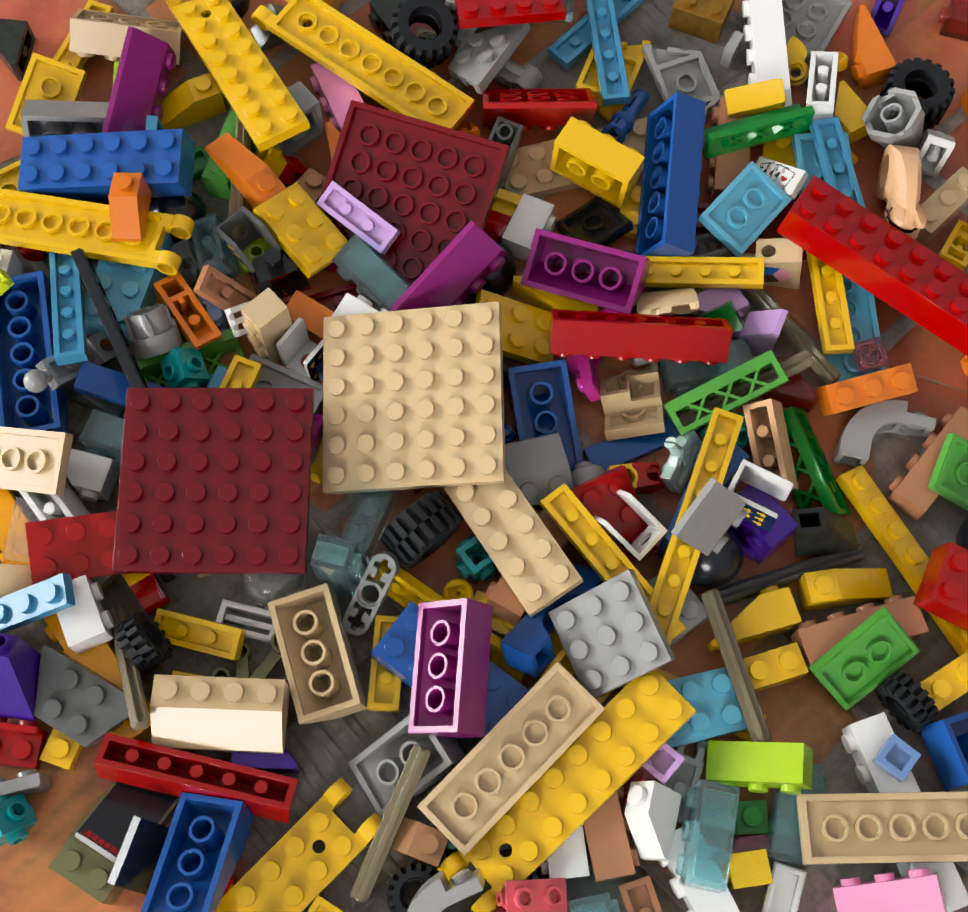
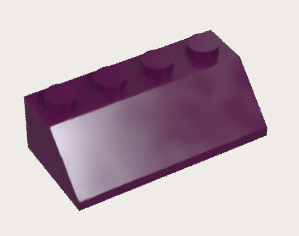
M128 26L102 133L144 131L147 115L158 116L161 121L163 116V107L161 106L163 97L167 96L170 87L169 73L176 64L175 52L167 42Z
M471 220L390 309L398 311L466 304L464 301L471 293L476 294L482 289L486 283L484 279L491 272H497L506 261L504 258L508 253Z
M536 228L520 284L615 311L632 313L644 289L652 261L645 256Z
M470 598L419 603L408 726L409 734L455 738L484 737L492 605Z

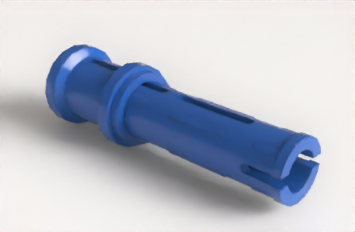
M641 88L636 89L630 98V102L625 104L621 111L612 115L610 123L604 126L601 133L609 134L614 138L617 137L616 141L622 144L625 141L626 135L634 127L633 121L649 101L647 99L649 97L648 92Z

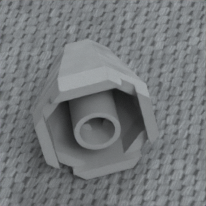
M894 87L887 91L888 95L882 98L880 95L872 98L862 116L871 140L885 148L889 144L918 148L922 140L925 113L916 92Z

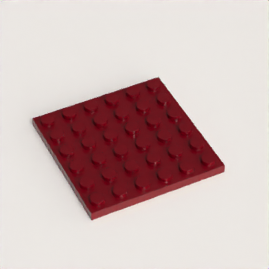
M351 100L321 196L333 180L401 233L385 255H383L318 206L352 245L349 252L323 270L403 295L471 220L483 230L485 229L509 156L510 146Z
M127 388L112 572L115 574H307L314 411L313 388Z

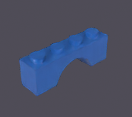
M576 563L574 568L584 582L533 617H530L527 613L505 635L500 644L506 665L537 678L554 660L555 653L550 634L555 627L548 612L604 583L594 570Z

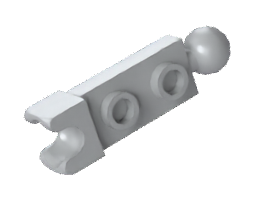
M103 332L87 338V362L105 367L117 355L114 350L104 351L100 347V341L105 338ZM54 355L41 360L36 365L37 369H32L25 374L23 379L24 386L30 392L39 393L44 391L49 384L54 391L76 380L82 362L57 366Z

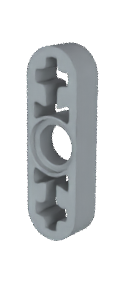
M380 552L370 560L343 616V625L349 634L359 636L372 627L375 617L378 615L400 569V562L392 552ZM385 559L388 560L387 566L391 571L388 570L383 573L380 580L376 579L375 577L378 576L381 570L378 562H382ZM367 585H372L378 589L379 598L377 601L371 602L365 598L364 588ZM363 607L367 608L368 610L364 612L361 621L365 624L356 627L354 625L356 620L352 616L355 617L359 614Z

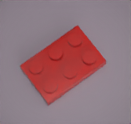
M623 465L570 488L593 517L596 515L606 520L630 545L649 526L616 493L621 489L632 494L638 500L626 467ZM615 543L620 548V550L625 554V556L630 560V562L636 560L635 558L628 555L617 543ZM655 544L648 553L657 550V545Z
M117 511L25 523L32 585L61 573L70 574L72 580L83 575L92 578L115 574L112 572Z

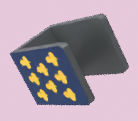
M241 206L214 228V231L233 256L251 273H254L256 269L242 250L261 236L273 248L279 251L282 250L264 223L244 206ZM238 224L245 225V234L241 238H233V228Z

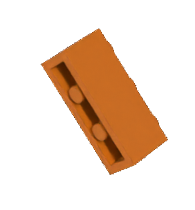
M911 363L818 387L815 388L823 417L918 392Z

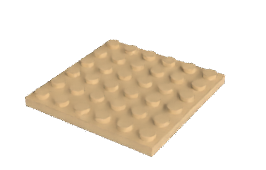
M499 301L324 317L323 493L328 495L506 483L502 318Z

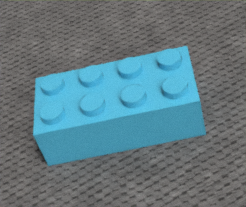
M166 233L160 251L169 250L174 244L169 233ZM99 260L95 269L125 337L129 345H131L127 336L129 331L124 318L133 311L154 305L157 300L153 283L165 278L167 275L154 268ZM86 291L84 296L86 334L95 335L103 332L105 339H109L88 291Z

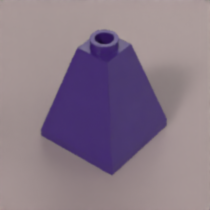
M0 633V717L35 722L37 717L34 716L41 654L20 637Z

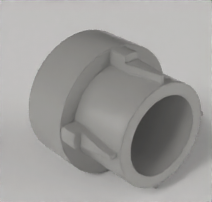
M150 305L133 311L124 318L129 331L127 336L136 359L158 356L183 344L174 317H171L167 305Z

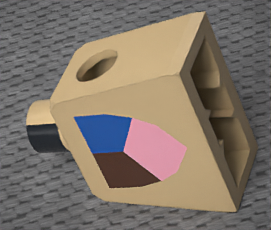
M759 239L756 241V253H743L739 256L765 258L764 285L799 289L803 249L789 239Z

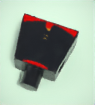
M270 248L265 251L264 255L251 260V264L256 269L254 273H251V283L257 296L268 287L275 292L279 299L292 296L296 290L303 292L311 289L305 274L283 249L279 251L276 248Z

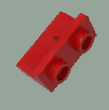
M0 717V765L39 770L41 760L39 759L45 748L48 731L38 727L39 722L19 720V724L7 723L8 718Z

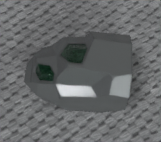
M184 239L173 244L168 251L174 252L181 257L182 262L178 271L189 287L194 289L203 266H206V263L194 240Z

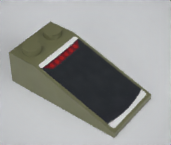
M114 781L68 837L49 865V868L102 904L114 905L124 888L111 885L107 881L133 816L166 826L176 810L180 797Z

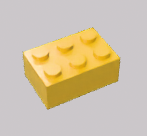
M571 116L554 141L550 170L621 209L637 185L645 157L635 148L626 147L617 142L613 136L606 133L603 134L592 128L586 121L578 120Z

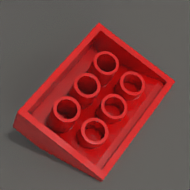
M590 88L485 89L483 92V126H488L489 130L493 129L498 116L523 125V131L531 130V126H542L543 130H557L558 126H565L571 116L592 125L597 109V101Z

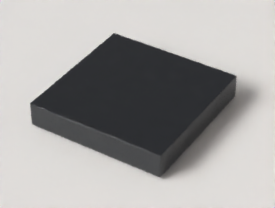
M598 196L555 223L556 230L562 235L603 246L610 245L633 230L632 221Z
M133 816L107 883L146 895L169 827Z

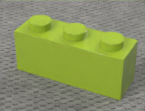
M708 740L706 780L716 785L717 790L736 792L737 787H748L750 792L768 793V788H779L781 793L790 795L801 794V789L812 790L813 749L805 743Z

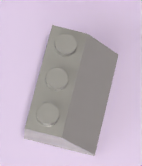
M25 100L21 112L24 137L102 133L109 102Z
M558 432L505 444L506 470L531 506L540 504L542 499L564 483L569 489L573 487L570 466Z

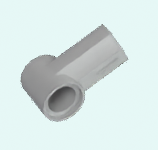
M508 59L494 79L509 88H537L542 82L543 76L533 65L525 64L521 66Z

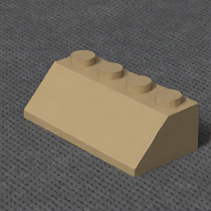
M78 9L70 17V51L77 52V55L80 57H94V54L105 55L107 60L120 61L128 26H131L167 42L175 52L177 65L182 60L185 32L178 21L87 9Z
M325 583L268 602L299 724L338 719L367 709V703L347 632L343 625L336 593L332 587Z
M154 674L150 701L152 744L177 750L284 754L290 688L285 679Z

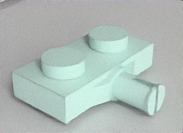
M695 431L682 437L679 435L678 438L668 437L665 440L666 442H664V446L669 450L670 456L662 467L660 478L673 493H682L695 464V459L699 454L702 441Z

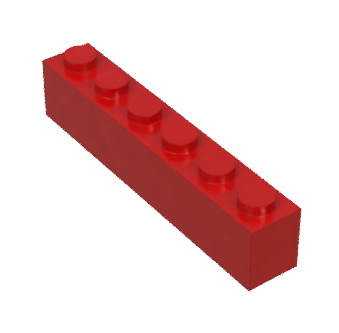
M551 309L548 344L550 353H554L559 357H570L573 354L584 355L590 359L611 356L617 360L642 358L648 362H658L660 359H667L680 364H685L689 361H701L706 365H717L718 362H728L733 329L728 319Z
M107 732L104 735L94 761L99 778L180 797L182 792L243 801L253 815L287 824L289 823L297 796L298 779Z

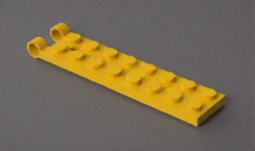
M165 0L260 152L311 128L308 119L229 0H191L185 3L182 0Z
M284 0L288 4L278 15L272 13L267 7L260 5L251 15L252 21L263 31L269 30L392 112L455 130L475 106L473 98L322 0ZM305 22H311L312 26L303 27V24Z
M0 188V244L66 255H71L70 252L80 248L91 259L154 268L163 274L173 276L178 273L182 259L174 252L168 250L160 251L166 233H171L179 239H189L195 226V222L190 217L182 214L172 215L149 211L143 242L114 241L112 238L110 209L107 204Z
M656 669L629 682L604 707L605 710L465 856L457 850L440 864L437 870L439 872L444 870L449 882L452 881L451 877L454 874L466 869L471 863L476 869L480 868L483 877L492 888L471 906L470 909L473 912H495L500 907L496 903V894L505 888V881L527 880L697 713ZM503 844H509L512 847V853L508 857H503L500 853V848Z
M342 777L339 778L308 812L221 898L215 912H304L313 903L317 895H320L372 842L381 818L377 813H373L354 834L333 812L353 791L351 786ZM318 840H322L325 843V850L322 853H316L313 850V845Z

